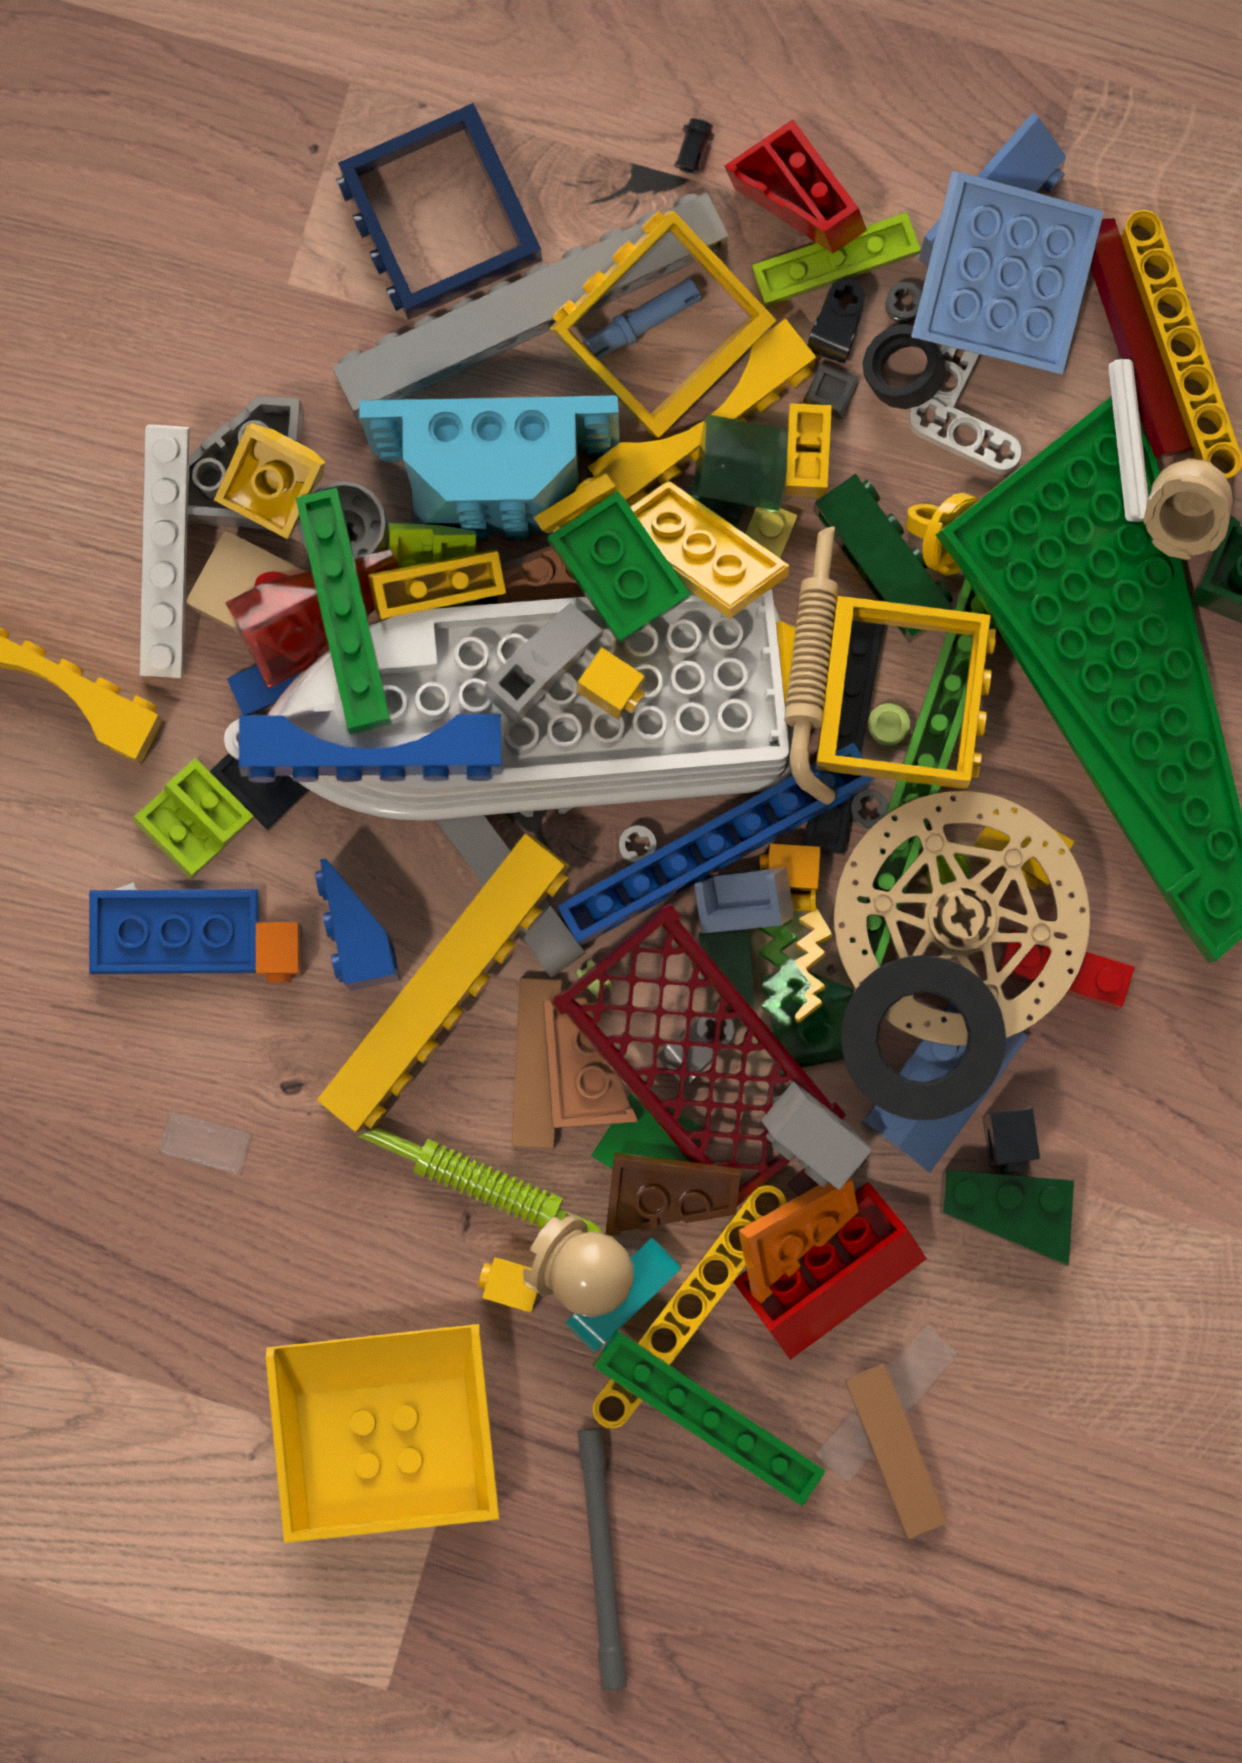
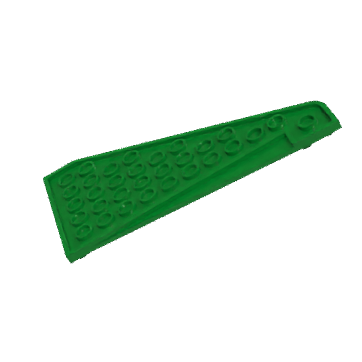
M1111 395L935 535L962 570L1183 930L1207 962L1211 963L1217 961L1242 939V811L1181 559L1168 556L1154 546L1152 543L1153 538L1147 531L1144 521L1129 522L1125 518ZM1141 431L1149 497L1152 484L1160 472L1150 443Z

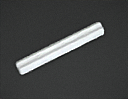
M1119 359L1110 363L1108 368L1125 518L1129 522L1144 521L1143 518L1149 497L1134 366L1130 359Z

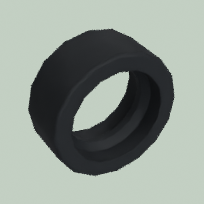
M903 324L890 327L875 336L866 348L862 362L864 378L879 400L893 408L909 409L921 406L934 397L942 386L946 373L945 358L936 343L912 338L914 326ZM906 347H918L923 350L927 356V364L917 380L909 385L898 388L890 387L884 382L881 372L884 363L890 355Z

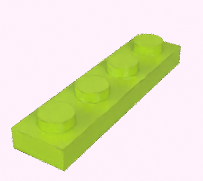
M906 212L866 226V232L833 254L815 243L752 265L751 271L764 307L827 287L838 280L850 279L920 255L921 248L908 213Z

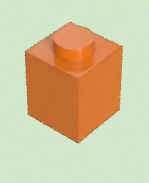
M298 922L256 923V974L266 976V983L289 984L292 983V976H302V926Z

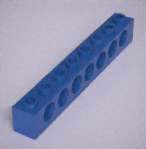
M854 742L835 753L836 756L863 759ZM815 763L810 766L811 772L817 779L835 792V799L831 804L825 805L808 792L802 790L796 783L794 776H791L557 905L578 945L583 946L687 889L704 877L716 873L873 786L874 777L815 770Z

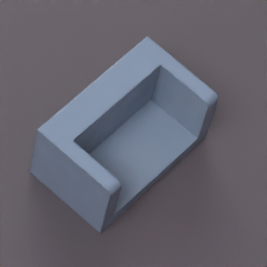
M787 867L709 875L694 885L702 933L780 926L795 917Z

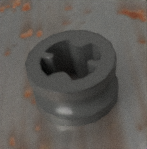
M901 282L892 286L885 303L886 312L889 317L899 323H909L915 320L922 295L920 289L909 282ZM902 294L903 298H905L906 294H909L913 297L911 311L906 312L905 307L903 312L895 308L898 300L897 295Z
M864 790L853 799L851 817L858 826L871 829L878 821L885 817L888 802L880 792ZM869 798V803H871L872 799L879 803L880 806L876 810L877 819L870 820V816H867L865 820L859 815L862 809L861 800Z

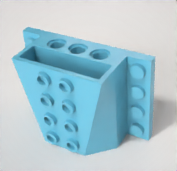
M618 396L359 401V418L372 455L379 456V459L382 461H404L412 488L414 524L439 525L475 531L476 541L488 540V535L505 534V539L521 541L530 539V534L553 533V530L549 533L542 531L534 517L575 492L579 485V452H587L588 457L600 458L620 443Z

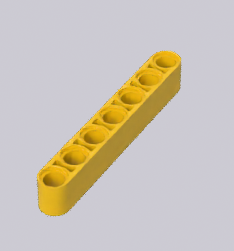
M1138 210L1127 219L1121 232V238L1193 447L1191 449L1193 458L1209 461L1210 463L1213 457H1222L1227 460L1230 465V472L1224 473L1228 483H1230L1242 466V455L1162 222L1154 212ZM1138 226L1144 227L1149 231L1151 239L1147 241L1138 240L1133 236L1131 229ZM1152 264L1157 265L1162 269L1164 277L1152 279L1147 276L1144 267ZM1161 303L1171 304L1175 307L1177 316L1174 318L1162 316L1158 311L1157 305ZM1175 341L1184 342L1190 349V355L1186 357L1177 356L1171 349V343ZM1186 380L1198 381L1202 385L1204 393L1198 396L1191 395L1186 391L1184 382ZM1201 418L1212 420L1216 425L1217 432L1210 435L1203 433L1198 427L1197 420Z
M762 1186L757 1188L747 1198L736 1215L638 1341L639 1345L670 1365L746 1266L743 1251L734 1249L729 1242L731 1231L735 1227H745L763 1217L755 1208V1201L762 1193L775 1195L778 1199L779 1207L786 1204L785 1196L778 1188ZM712 1260L722 1261L728 1270L726 1280L718 1285L708 1283L703 1275L705 1265ZM686 1294L698 1296L702 1303L700 1314L692 1319L681 1316L677 1309L679 1299ZM668 1328L674 1332L676 1344L671 1351L659 1352L653 1347L651 1338L657 1329ZM610 1378L593 1403V1414L600 1425L606 1428H617L627 1422L643 1400ZM609 1396L619 1398L625 1407L623 1415L616 1420L604 1418L600 1412V1403L603 1399Z

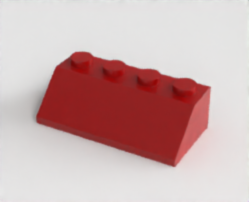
M869 1182L855 1191L858 1213L822 1247L814 1245L798 1260L801 1267L790 1277L784 1273L771 1285L769 1289L772 1294L762 1304L751 1294L747 1271L733 1281L790 1360L927 1260L910 1231Z

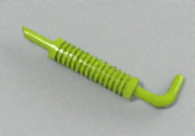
M378 1127L357 1135V1137L416 1162L413 1173L424 1178L426 1175H429L428 1180L430 1181L436 1178L437 1184H441L443 1181L446 1188L452 1185L451 1190L455 1192L459 1188V1193L462 1195L466 1191L469 1198L475 1195V1200L478 1202L482 1198L485 1205L491 1202L490 1207L495 1208L497 1205L499 1206L498 1211L501 1212L503 1209H506L507 1215L513 1212V1217L517 1219L520 1215L523 1222L529 1219V1224L532 1226L536 1222L538 1223L537 1228L541 1230L554 1217L562 1221L565 1219L566 1212H568L560 1208L563 1201L562 1197L553 1193L547 1196L548 1191L543 1190L541 1193L539 1192L540 1187L537 1186L535 1189H532L531 1183L525 1186V1181L522 1179L518 1183L515 1176L509 1179V1174L506 1172L502 1176L499 1169L493 1172L494 1167L492 1166L486 1169V1164L483 1162L479 1166L476 1159L470 1162L471 1157L466 1155L465 1159L462 1158L463 1153L458 1152L457 1155H454L455 1150L450 1149L448 1152V1147L444 1145L442 1148H439L440 1143L429 1138L424 1146L421 1147ZM575 1215L587 1224L588 1232L597 1231L603 1233L601 1229L590 1220H586L582 1217Z

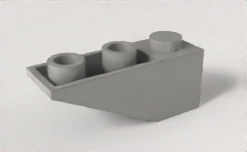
M570 602L520 647L485 684V697L518 724L603 630Z

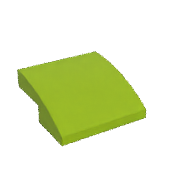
M388 523V571L475 553V531L439 525ZM474 600L438 608L474 606Z
M195 758L165 784L164 790L134 816L133 822L191 880L250 823L254 816Z

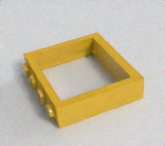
M657 211L641 227L645 234L634 245L630 241L623 244L611 257L615 264L605 274L600 270L594 273L582 286L586 293L575 304L571 300L564 303L552 316L556 323L550 328L552 333L613 396H618L619 403L651 436L659 438L777 321L675 211H667L664 215ZM669 231L748 317L650 414L570 329Z
M838 596L815 770L967 789L971 782V777L978 778L982 753H976L974 749L976 736L983 737L986 724V711H979L981 695L988 696L991 682V670L984 669L986 653L993 654L996 640V629H989L990 615ZM852 620L972 636L956 771L835 755Z

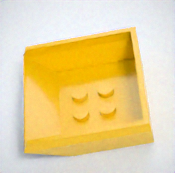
M479 1324L266 1348L265 1357L284 1543L500 1519Z

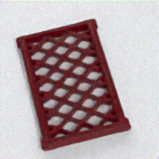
M669 903L663 906L651 920L570 987L555 995L551 1004L560 1015L566 1014L690 1162L759 1171L739 1188L738 1207L757 1188L791 1162L779 1154L770 1163L766 1164L767 1146L770 1141L765 1136L769 1131L764 1125V1131L759 1135L740 1133V1117L744 1110L763 1111L766 1115L773 1106L772 1096L775 1084L794 1081L840 1119L843 1120L846 1114L836 1102L831 1103L680 922L679 918L681 915ZM661 925L668 933L664 938V944L661 948L639 946L644 939ZM672 940L676 942L678 947L672 946ZM645 952L662 955L661 973L657 978L636 976L638 954ZM632 953L631 971L628 975H610L606 973L609 968L626 954ZM685 953L694 964L690 978L685 981L667 979L665 977L667 958L670 955ZM699 972H701L705 979L698 977ZM598 979L599 992L597 1001L580 1005L574 997ZM607 980H621L629 983L628 1001L626 1004L612 1005L603 1003V988ZM645 982L659 985L658 1003L655 1007H636L632 1004L633 990L636 983ZM667 985H681L689 988L688 1003L684 1010L663 1008V992ZM711 985L721 996L717 1009L712 1013L694 1011L692 1009L694 990L698 987ZM726 1004L731 1008V1011L725 1010ZM609 1009L626 1012L625 1031L621 1035L607 1037L597 1024L600 1021L602 1011ZM586 1011L593 1012V1017L591 1018ZM634 1012L654 1013L656 1015L653 1036L639 1037L630 1035V1020ZM663 1015H682L686 1018L685 1033L682 1039H664L659 1036L660 1021ZM707 1017L715 1019V1032L712 1041L700 1042L689 1039L692 1018ZM738 1017L748 1029L744 1034L743 1042L741 1044L720 1043L719 1032L721 1022L724 1019ZM753 1036L758 1041L757 1043L752 1042ZM631 1042H647L653 1045L652 1062L649 1066L634 1069L624 1056ZM614 1043L620 1044L619 1050L614 1046ZM661 1044L680 1045L683 1047L682 1062L678 1069L659 1068L656 1066L657 1051ZM690 1047H709L712 1049L711 1068L708 1071L686 1069L687 1051ZM720 1049L742 1051L741 1068L738 1073L730 1074L716 1071L717 1053ZM765 1049L774 1060L770 1073L767 1076L747 1075L745 1069L748 1053ZM779 1068H780L785 1074L780 1075V1074L778 1073ZM657 1074H675L680 1077L677 1097L661 1101L651 1088ZM640 1075L647 1076L646 1082L640 1077ZM700 1076L709 1078L708 1097L704 1101L686 1100L683 1098L686 1077ZM718 1078L736 1079L739 1081L738 1097L734 1103L713 1101L714 1082ZM763 1081L768 1083L767 1102L764 1105H748L742 1102L745 1082ZM692 1105L706 1108L705 1126L703 1129L687 1132L677 1121L684 1106ZM667 1107H672L674 1109L673 1113H671L667 1109ZM714 1108H730L736 1111L733 1131L716 1132L710 1130L711 1111ZM722 1137L733 1140L732 1154L729 1161L714 1164L704 1153L710 1138ZM693 1139H699L700 1144L698 1145ZM748 1139L762 1142L761 1159L757 1164L739 1163L736 1161L737 1145L740 1140Z

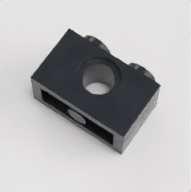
M1033 1108L991 1113L982 1117L990 1167L1000 1165L1001 1174L1031 1169L1030 1161L1040 1159Z

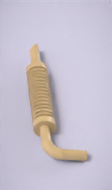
M835 527L826 528L818 533L813 577L806 578L801 582L784 722L794 727L790 750V766L794 779L802 790L808 792L825 805L831 804L834 801L835 792L817 779L811 772L808 747L811 729L822 726L836 613L835 608L839 588L836 582L829 579Z

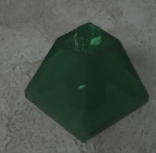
M799 970L762 976L770 1029L801 1067L844 1060L841 1045L842 1020L848 1002L853 995V989L807 971L825 985V989L815 995L822 1000V1005L801 1022H796V1013L804 1004H807L805 993L811 987Z

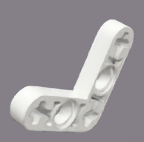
M942 345L940 351L944 357L952 361L956 348ZM965 351L959 366H966V370L963 371L953 362L945 361L946 371L952 373L957 379L956 388L950 392L938 390L933 398L921 406L911 408L908 418L909 427L918 437L993 473H1009L1014 470L1021 457V445L1018 440L1012 435L954 408L980 355ZM927 409H932L935 411L934 419L945 424L947 416L954 420L948 426L944 438L939 435L942 430L941 426L930 423L927 428L920 425L921 417L916 414L918 412L924 414ZM963 425L970 426L976 433L974 444L966 447L958 445L953 439V431ZM984 434L991 437L987 445L994 449H999L1002 444L1009 447L1008 454L1013 459L1005 458L1002 464L995 461L996 453L987 448L984 449L982 456L977 454L976 452L982 444Z

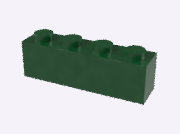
M854 474L815 501L814 513L825 528L835 527V542L878 601L946 610L953 609L950 604L953 601L951 593L942 581L934 582L925 570L928 566L924 561L923 554L917 547L910 549L901 537L905 534L903 527L892 513L886 516L877 504L881 500L880 496L868 480L861 482L858 476ZM897 626L909 644L928 631Z

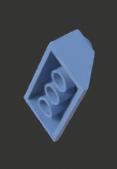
M1032 113L977 177L1039 194L1043 190L1051 193L1065 175L1061 169L1066 156L1040 118ZM940 219L924 236L919 260L927 267L929 266Z
M951 1002L943 1010L944 1012L960 1013ZM945 1017L941 1018L942 1022L947 1021ZM1019 1032L1006 1038L1005 1054L997 1077L986 1093L963 1111L941 1119L913 1120L896 1116L874 1105L862 1121V1124L930 1173L1025 1043L1028 1036L1024 1032ZM921 1040L898 1074L910 1080L924 1082L941 1078L958 1065L965 1053L966 1046L944 1045Z

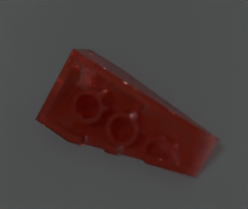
M391 549L354 559L367 616L375 610L368 575L399 569ZM312 570L262 583L225 602L236 629L268 689L308 669L317 661L314 655L328 644Z

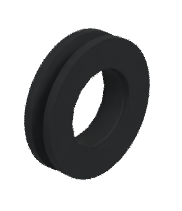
M916 955L886 963L861 982L845 1009L841 1028V1045L850 1076L860 1091L875 1105L899 1117L913 1120H935L952 1116L970 1107L990 1088L1003 1062L1006 1047V1030L997 1000L978 976L951 960L936 956ZM918 993L939 995L951 1002L963 1016L968 1034L965 1053L958 1065L945 1076L926 1082L910 1080L893 1071L882 1057L878 1042L880 1023L888 1009L903 997Z

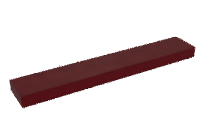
M1115 218L1102 219L1090 268L1121 359H1130L1133 362L1138 410L1155 458L1184 454L1193 449L1121 235Z

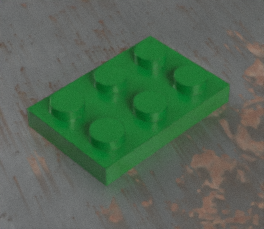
M619 490L548 536L547 541L619 644L690 598V592Z

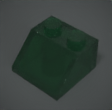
M705 414L690 496L766 512L779 511L787 472L788 430Z

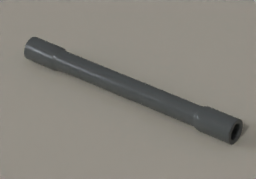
M603 1428L578 1430L580 1464L584 1473L600 1645L598 1658L601 1689H622L627 1687L618 1619L605 1480L606 1457Z

